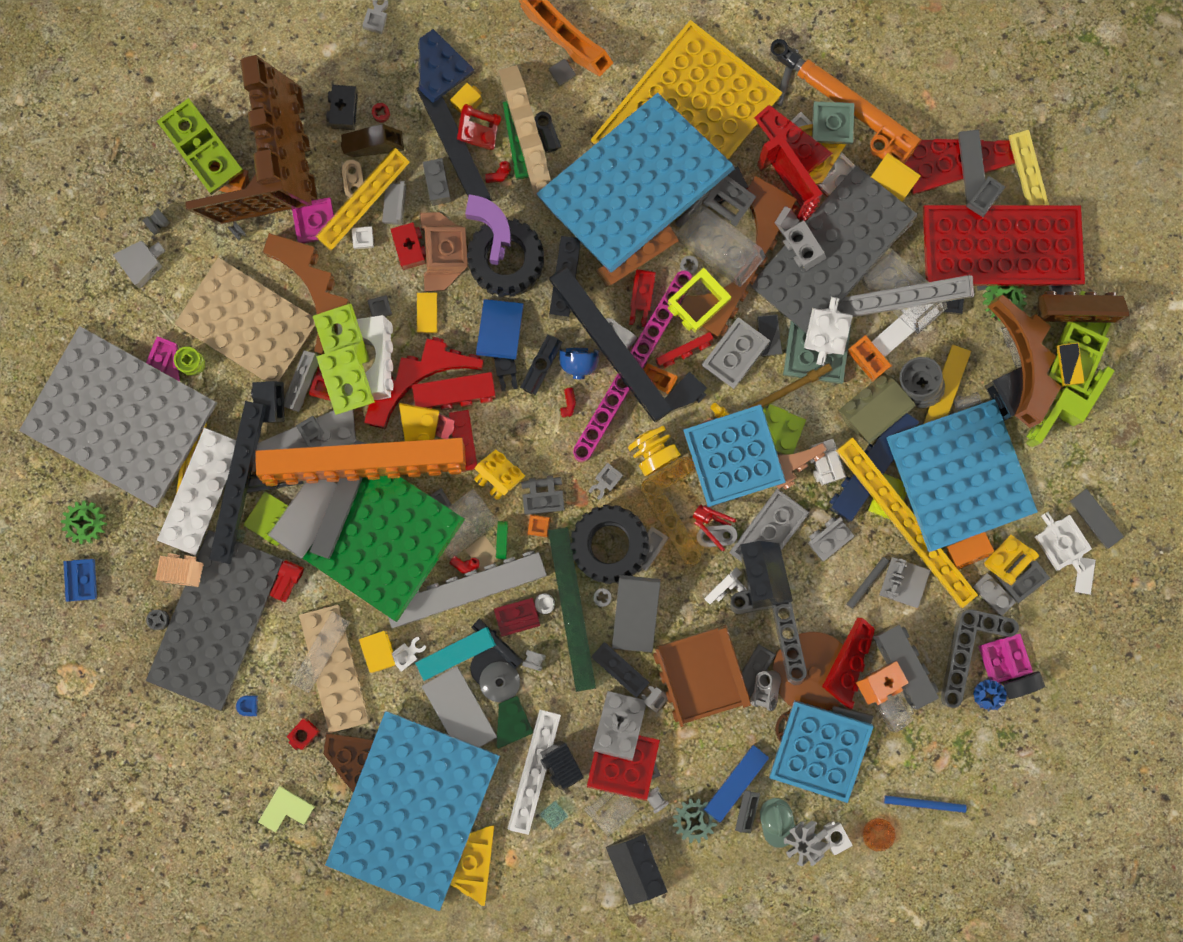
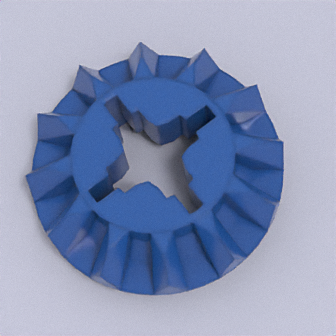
M994 680L980 682L975 687L973 693L975 702L980 706V709H987L988 712L990 710H998L1004 706L1007 699L1005 688ZM987 692L991 695L994 694L993 701L990 698H984Z

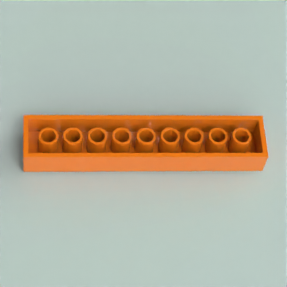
M462 438L256 451V475L262 483H266V486H276L279 482H286L288 485L298 484V481H306V483L311 484L318 483L319 480L338 482L339 479L347 478L348 481L360 480L359 477H368L370 480L380 479V476L400 478V475L407 474L409 477H419L423 473H429L430 476L441 475V472H449V474L456 475L461 474V471H466L465 446Z

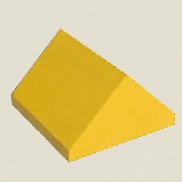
M887 153L870 178H873L903 202L920 178V175Z

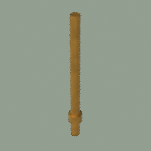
M828 363L817 370L812 369L806 373V376L745 409L762 405V408L800 387L810 382H816L819 380V377L832 371V367Z

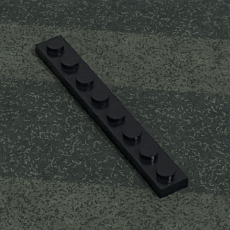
M245 401L209 560L231 564L266 405Z

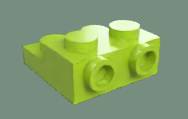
M769 404L768 408H763L776 452L784 455L793 454L807 419Z

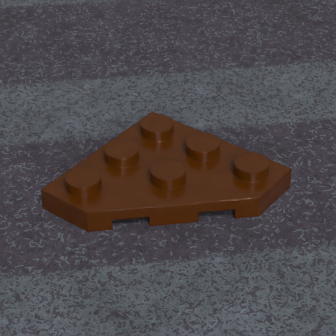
M326 733L323 754L336 769L344 783L354 792L374 739Z

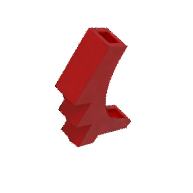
M432 337V340L426 339L421 362L418 361L419 358L407 355V358L401 357L396 380H393V376H391L393 381L391 398L374 400L375 403L369 404L364 423L369 426L386 429L392 412L398 402L412 388V385L418 384L434 374L448 370L472 369L483 371L484 360H480L481 357L474 354H469V357L461 355L462 352L453 349L447 352L448 346L441 338Z

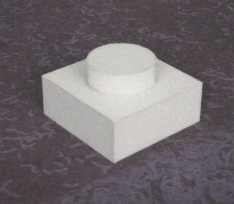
M372 226L352 228L354 249L374 248Z

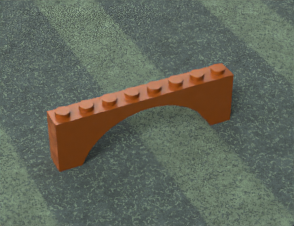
M757 176L754 177L747 189L756 196L750 205L756 226V243L752 258L745 270L732 283L724 287L731 296L730 301L699 329L705 333L710 332L715 339H718L719 335L724 336L729 327L726 323L729 318L734 319L739 310L736 308L739 300L741 302L744 301L748 294V291H746L749 283L753 285L758 277V274L755 273L758 267L763 268L768 259L765 256L767 251H772L778 240L775 237L778 232L781 234L782 232L775 224V221L783 208L786 206L791 208L793 212L797 209V206L794 205L797 200L796 198ZM712 293L696 296L686 295L680 306L697 322L719 300Z

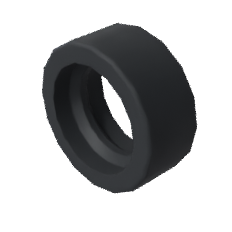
M1039 671L1014 678L1003 684L1009 699L1022 697L1045 687Z

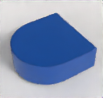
M247 695L240 697L236 703L237 712L242 716H257L258 696Z

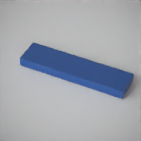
M752 745L703 810L720 823L769 757Z

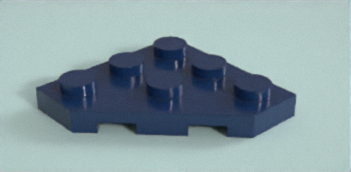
M434 29L419 39V90L434 103L471 76L475 69Z

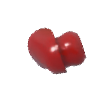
M502 161L495 173H485L486 183L505 181L511 173L510 163Z
M454 556L449 564L465 574L478 570L480 562L477 558L462 561Z

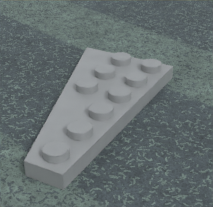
M354 409L335 415L334 411L315 418L324 432L321 447L354 444L356 439ZM294 427L259 442L257 451L307 448L308 446L297 427ZM256 455L252 472H256Z

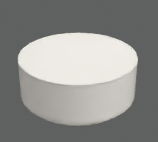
M549 594L539 595L535 599L536 610L542 614L550 613L555 607L553 597Z

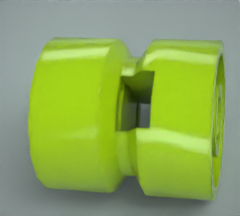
M185 346L176 351L174 364L184 374L196 376L203 372L205 359L196 349Z

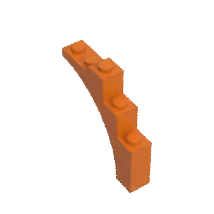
M519 0L521 3L520 7L529 20L541 26L553 42L565 48L574 62L599 77L613 64L605 49L595 44L575 28L548 0Z

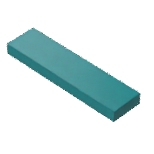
M485 627L415 662L423 681L496 646L488 627Z

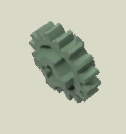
M689 798L688 804L682 801L683 807L675 808L679 812L678 815L672 816L674 819H677V822L672 823L673 826L679 827L676 830V834L683 833L681 839L685 840L689 837L690 843L693 842V839L700 843L701 837L708 840L706 834H713L714 832L711 827L717 826L715 822H712L714 818L708 813V825L703 821V815L705 814L703 809L708 802L705 801L703 804H700V798H697L696 803L691 798ZM690 807H698L696 811H687ZM699 816V824L694 823L692 826L690 817L695 818ZM681 817L686 819L687 825L685 829L681 825ZM701 829L703 831L699 834H691L694 830Z

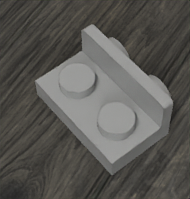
M835 517L831 518L825 523L826 528L820 532L818 529L809 536L811 540L808 542V545L822 562L854 537L841 517L838 519Z

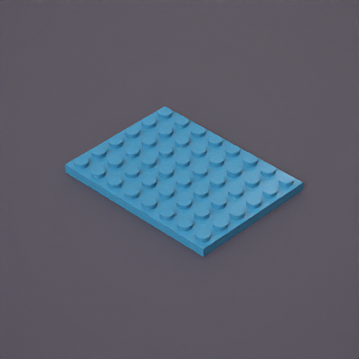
M656 93L536 194L610 272H613L735 168L723 154L659 93Z
M385 711L325 866L440 911L500 755Z

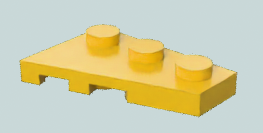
M399 403L405 441L434 440L440 410Z

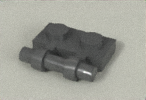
M547 476L545 479L529 478V480L521 481L522 489L530 488V494H522L524 515L565 511L563 490H554L555 485H562L561 477L553 478V476ZM548 486V492H536V487Z

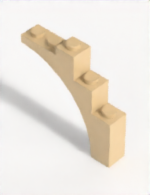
M515 65L498 70L517 132L534 196H537L536 193L551 182L526 88L518 66Z

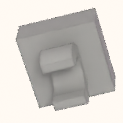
M649 686L648 688L652 693L648 697L642 694L641 697L645 700L644 703L657 713L668 700L667 695L659 688Z

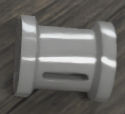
M658 786L649 791L647 799L654 808V813L659 812L669 804L668 800L665 801L658 791Z

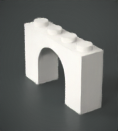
M383 315L357 319L364 344L373 345L376 351L372 367L365 372L373 399L391 398V391L393 390V381L391 379V371H393L391 352H393V344L391 342V334L393 333L392 323ZM338 324V335H340L343 329L342 326ZM346 384L344 390L348 395H351L353 387L350 384Z

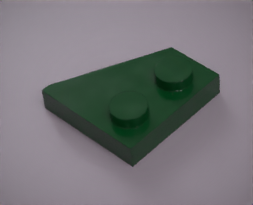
M518 696L499 703L497 749L534 733Z

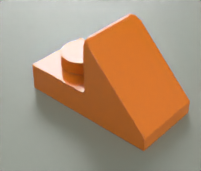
M648 363L644 368L645 373L662 396L668 395L678 377Z

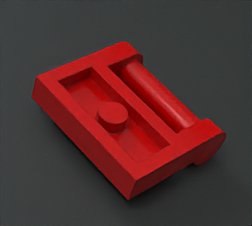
M464 104L461 110L457 140L493 150L501 116L495 113L491 115L474 109L471 105ZM470 116L489 122V127L469 121Z

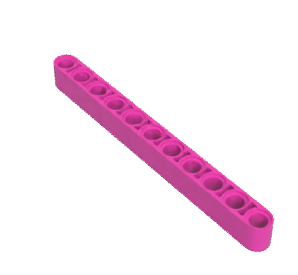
M680 271L676 274L630 352L642 369L674 317L668 310V296L676 294L683 287L678 282L679 278L685 277L688 281L693 278L688 271ZM688 291L677 301L679 305H681ZM666 311L669 317L662 320L658 317V313ZM656 328L659 334L656 337H651L648 334V330ZM640 345H646L649 351L646 354H641L637 348ZM618 374L573 449L574 458L578 462H586L590 459L630 391L628 387L622 389L617 385V382L621 379ZM610 396H615L619 402L617 405L611 406L608 404L607 399ZM604 413L608 416V421L600 423L597 420V416ZM594 430L598 433V438L596 440H589L587 433ZM579 448H586L588 455L581 458L576 452Z

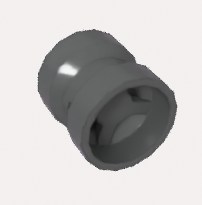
M159 208L155 209L151 216H146L142 219L154 235L159 233L162 227L170 224Z

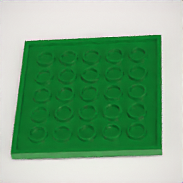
M380 476V479L376 480L363 477L330 560L311 553L312 545L303 556V559L395 622H398L465 519L401 477L388 478V476Z

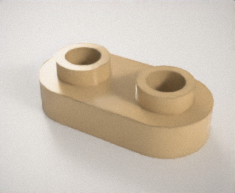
M348 160L342 165L344 191L348 198L353 194L352 189L359 188L364 182L362 167L355 160ZM350 169H356L354 174H349Z

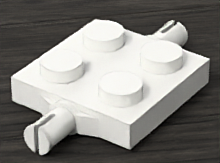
M831 297L829 308H812L804 348L819 352L816 362L818 365H825L827 354L836 353L844 355L853 315L841 313L837 310L839 302L837 297Z
M1049 512L1041 515L1047 527L1043 532L1036 535L1035 539L1056 571L1070 564H1073L1078 574L1085 571L1086 569L1080 559L1092 548L1072 517L1068 515L1060 521L1054 522Z

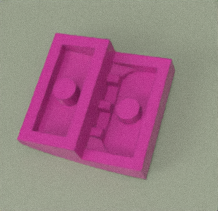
M1020 633L978 646L989 680L1000 683L1033 672Z

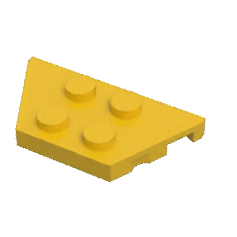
M490 825L470 833L450 884L466 896L477 901L481 906H485L495 825Z

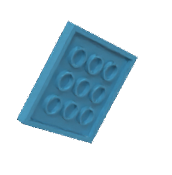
M762 405L684 429L708 507L786 483Z
M794 700L769 778L848 803L873 730V725Z

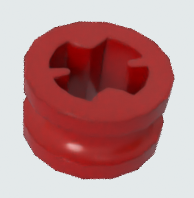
M377 103L372 107V116L375 121L384 123L389 119L390 111L386 104ZM382 109H385V115H380V117H377L378 114L376 111H381Z

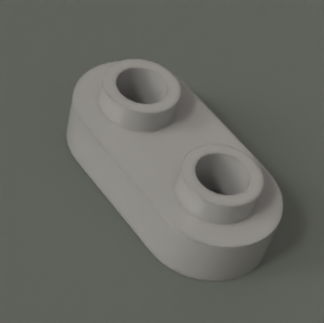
M730 525L706 527L722 546L731 545L737 539V531ZM702 529L698 531L696 539L699 545L702 547H717L711 539L709 541L703 540L705 532ZM724 532L730 533L729 539L723 538Z

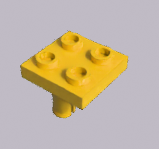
M496 449L474 468L479 472L475 477V481L481 480L480 486H485L489 481L494 486L490 490V495L493 496L497 492L493 497L496 500H499L502 495L505 496L525 477L517 466H514L506 459L504 454Z

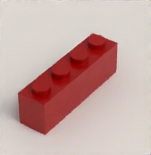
M492 372L412 385L415 406L430 409L441 407V410H449L453 408L452 405L460 404L461 407L472 406V402L480 401L481 404L493 402L492 399L496 398Z

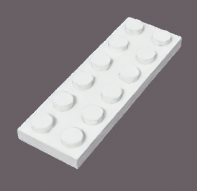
M203 429L157 541L195 556L197 555L227 483L236 440L209 429Z

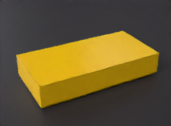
M417 293V333H437V293Z

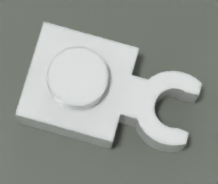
M419 637L412 640L410 647L404 643L392 653L395 664L401 672L417 660L414 655L416 652L420 653L426 649L425 645L420 649L415 647Z

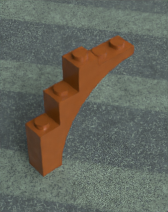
M271 233L268 234L263 253L267 257L289 267L303 280L310 291L317 314L350 304L348 299L329 293V291H333L335 286L332 273L312 267L317 264L319 258L315 247ZM338 323L334 326L335 333L338 327ZM317 333L314 352L322 355L325 353Z
M1002 294L992 300L988 308L1007 328L1017 347L1023 371V391L1015 416L1031 428L1043 421L1062 387L1047 375L1056 356L1041 344L1051 326L1037 314L1029 317Z

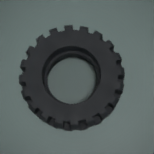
M506 217L510 228L511 241L518 243L525 254L524 264L521 269L513 274L501 275L495 273L489 267L487 255L492 247L494 234L485 223L480 226L481 230L479 232L476 231L473 234V240L468 245L467 259L471 274L482 289H486L492 295L494 293L498 294V297H504L505 295L515 297L517 293L521 292L523 294L527 292V289L529 287L532 288L536 284L535 281L540 278L542 268H544V251L541 240H539L535 230H531L530 226L526 223H520L518 219L513 218L512 221Z
M608 504L600 508H592L591 512H586L582 515L583 518L580 522L577 521L575 524L576 528L574 532L572 531V543H570L573 559L582 572L595 581L605 584H618L619 575L633 576L641 571L642 565L648 559L647 554L650 550L649 536L641 520L632 511L618 505L610 506ZM605 526L621 528L629 539L627 554L616 563L601 562L592 551L591 543L593 536L599 529Z

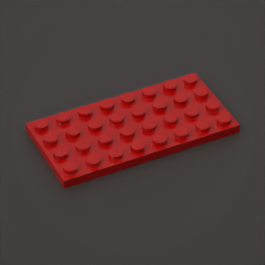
M967 205L923 206L926 283L970 275L973 276V286H1083L1085 284L1081 205H992L984 217L966 207Z

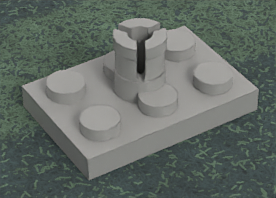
M607 691L593 751L633 761L646 708L645 700Z

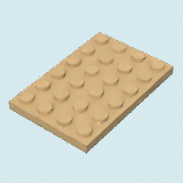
M219 257L175 322L176 326L266 382H281L316 328L313 316Z

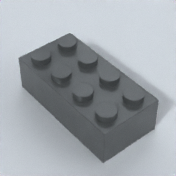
M892 625L873 635V639L887 665L895 661L898 662L908 681V684L902 687V694L910 709L918 710L939 699L937 695L939 690L934 682H930L927 676L929 671L925 664H921L918 660V650L914 645H910L907 639L910 636L904 626L901 628L900 625Z

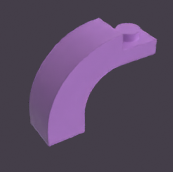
M469 195L465 212L466 219L481 221L491 228L494 239L490 263L499 265V260H503L505 248L502 246L510 247L511 245L508 221L496 204L483 197Z

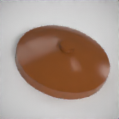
M821 632L798 634L807 674L802 684H791L787 679L781 649H779L772 670L777 671L781 676L778 694L791 707L794 700L829 711L833 709V705L838 706L841 702L826 691L822 685L843 644L834 637ZM793 650L787 652V656L791 659L798 657V654ZM798 670L791 672L792 677L795 679L802 677V673Z

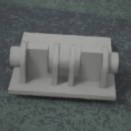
M892 557L879 595L918 608L930 570L908 563L906 560Z

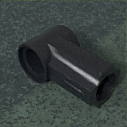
M544 111L537 113L535 122L545 154L557 151L561 148V144L553 126L552 117ZM544 118L549 123L546 126H540L537 123L538 120Z

